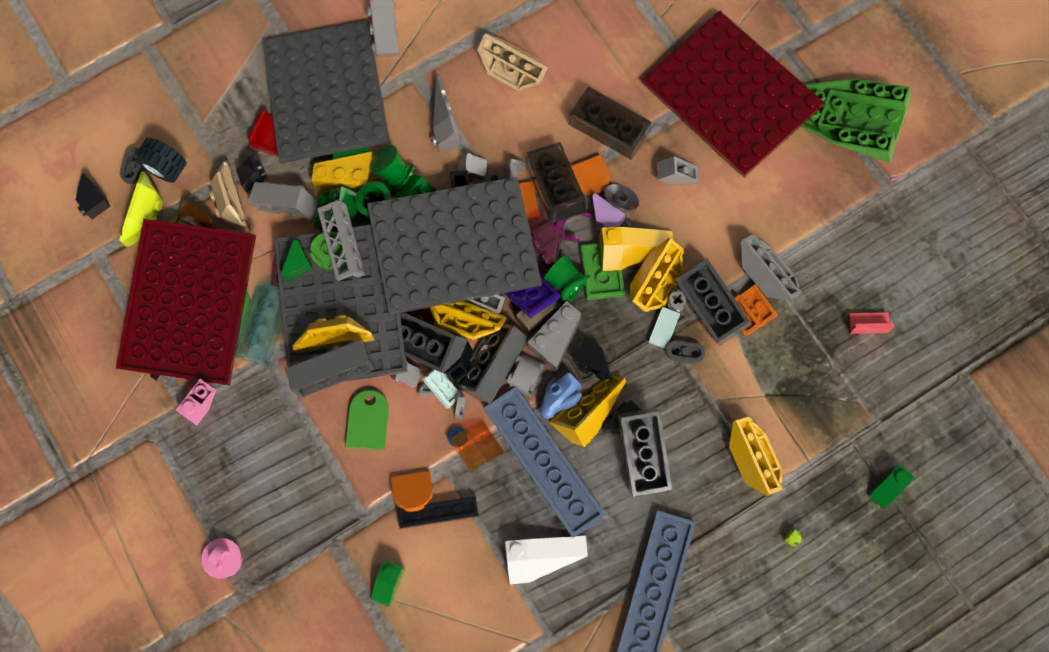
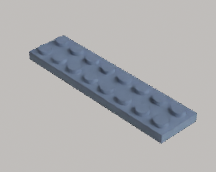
M514 387L484 407L494 425L572 538L606 516L517 387Z
M657 510L617 652H661L696 522Z

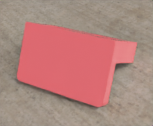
M850 313L848 315L850 334L889 333L894 328V324L889 323V313Z

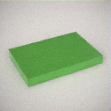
M599 243L580 245L584 276L590 275L585 284L587 300L625 296L622 270L602 271Z

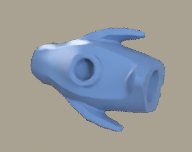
M569 372L559 380L556 377L553 378L547 385L543 403L540 407V414L543 418L553 419L556 413L573 407L580 400L582 394L578 393V391L582 389V386Z

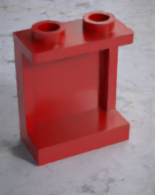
M263 109L256 118L254 129L248 134V142L252 148L278 157L273 116Z

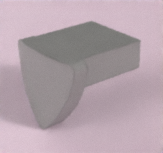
M467 152L457 163L456 170H468L470 176L483 179L486 175L487 160Z
M509 159L504 165V179L517 177V171L525 170L526 163L520 160Z
M407 363V373L390 375L393 380L399 381L411 388H416L422 370Z

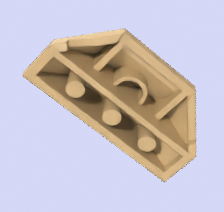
M487 33L484 34L477 49L487 74L517 91L540 84L548 69V66L538 57L506 40Z
M225 160L210 183L212 188L209 191L210 196L217 204V207H214L218 218L221 217L224 223L250 233L251 230L232 169L227 160Z

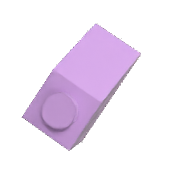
M593 194L592 207L595 226L598 232L606 227H619L624 221L625 214L597 194Z

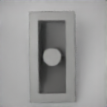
M673 156L657 162V180L669 185L698 184V166Z

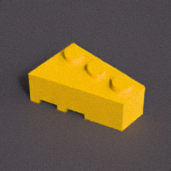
M367 152L314 163L311 180L314 188L318 190H331L342 186L357 193L362 186L372 182L373 172L370 171L369 166L374 158L373 153Z

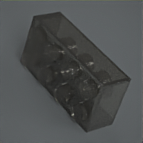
M587 87L569 114L570 126L632 160L649 134L652 124L648 119L590 87Z
M561 142L525 153L526 166L550 223L586 212L585 197Z

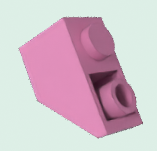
M199 379L177 407L176 411L197 426L209 411L216 390Z

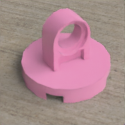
M226 538L211 541L204 548L201 555V564L204 571L218 579L235 575L242 564L240 547L234 541Z

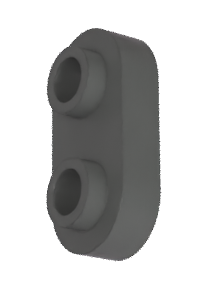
M130 148L125 153L120 177L127 184L136 183L142 172L143 167L134 161V155L139 148Z
M672 341L666 348V355L672 361L698 364L703 360L705 350L703 346L697 343ZM677 349L679 354H673L672 350ZM696 352L698 357H693L691 353Z

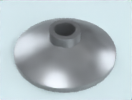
M611 184L604 190L605 199L619 210L634 211L639 206L637 195L625 186Z

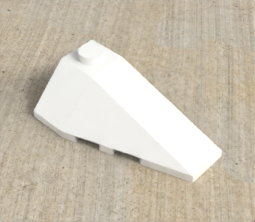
M586 536L505 541L510 584L532 582L588 556Z

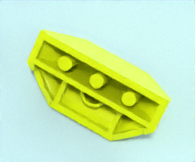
M145 172L140 173L122 228V234L119 238V241L126 247L140 241L143 219L157 220L158 212L161 211L163 206L162 198Z

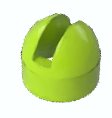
M793 528L786 534L784 541L791 546H797L798 543H801L802 537Z

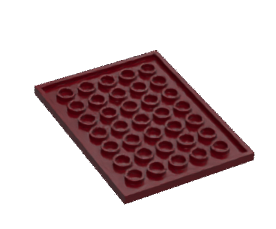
M720 10L641 79V83L744 178L819 111L825 103Z
M143 219L116 369L195 381L201 379L208 383L230 386L256 235Z

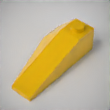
M629 227L602 228L598 235L602 271L623 270L628 266L643 262L647 255L666 239H673L672 231Z
M612 375V381L605 379V381L600 382L593 387V392L586 396L581 395L580 400L573 407L558 412L550 421V424L571 443L585 447L597 435L626 382L625 378Z

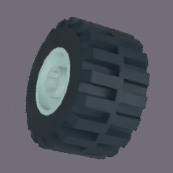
M146 137L134 155L136 162L146 171L161 180L171 183L177 180L187 164L182 155L172 147L150 137Z

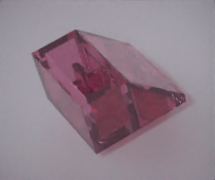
M551 220L532 232L535 254L541 256L543 259L542 264L547 271L559 260L562 246V235Z

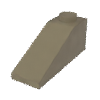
M561 293L558 300L532 318H529L521 310L516 315V322L530 335L564 304L561 300Z

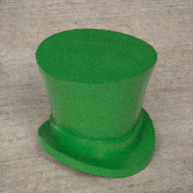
M388 145L374 156L369 169L384 179L385 185L391 193H397L413 174L415 165L404 162L397 148L394 145Z
M377 181L369 182L359 189L355 196V206L360 213L361 219L366 224L371 225L367 203L390 200V191L386 185Z
M565 255L551 267L544 279L560 291L561 300L564 303L566 301L571 303L584 287L590 275L584 276L582 273H579L568 255Z

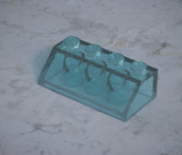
M272 285L255 287L239 333L235 358L269 367L283 326L279 287Z

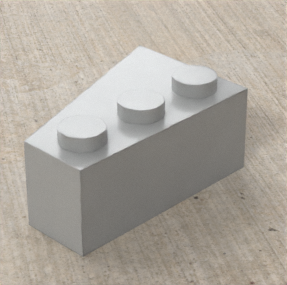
M370 0L371 6L367 7L368 15L372 17L373 24H370V32L375 38V42H372L374 53L377 54L378 58L400 55L393 0Z
M263 181L262 183L254 182L248 203L259 211L280 215V212L291 214L290 217L297 219L298 215L305 217L308 222H314L318 206L317 200L305 190L304 186L299 184L290 186L285 183L272 184L268 181Z
M566 301L528 341V349L555 373H557L568 345L581 320V313Z

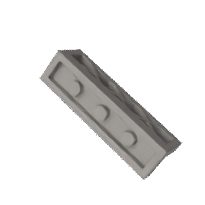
M336 200L317 208L336 280L340 281L352 275L358 278L364 276L365 271L347 205ZM332 209L333 216L329 221L326 219L325 211ZM333 225L338 229L335 239L330 235ZM338 243L343 247L340 257L335 254ZM344 261L347 263L349 271L341 274L339 268Z

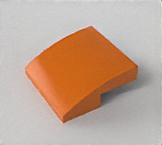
M756 284L735 297V300L752 324L742 331L745 336L750 335L779 316Z

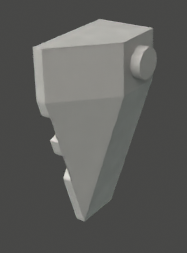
M437 75L433 122L434 136H431L434 147L438 146L440 153L460 147V140L449 101L446 99L447 96L441 76Z

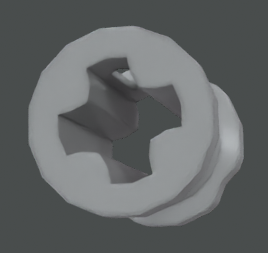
M680 291L672 292L667 302L668 309L675 312L682 311L686 303L684 293ZM677 300L680 301V303H677V304H674V303H673L674 301H677Z

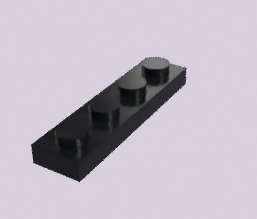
M476 496L429 503L423 509L414 512L397 508L400 529L479 517Z

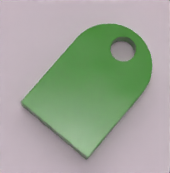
M367 390L353 398L349 409L346 448L386 449L389 405L385 397L379 392ZM368 396H374L376 398V401L373 405H367L365 403V400Z

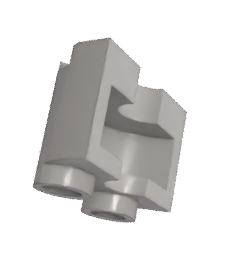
M519 355L515 362L517 368L514 373H510L507 383L510 384L509 390L517 387L523 396L530 399L546 364L528 356Z

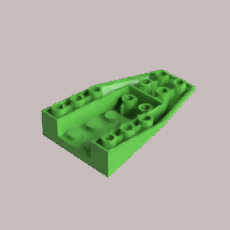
M855 78L805 84L825 103L819 111L801 126L802 128L832 144L889 163L891 162L911 101L910 87Z

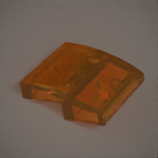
M483 420L449 439L471 473L504 453Z

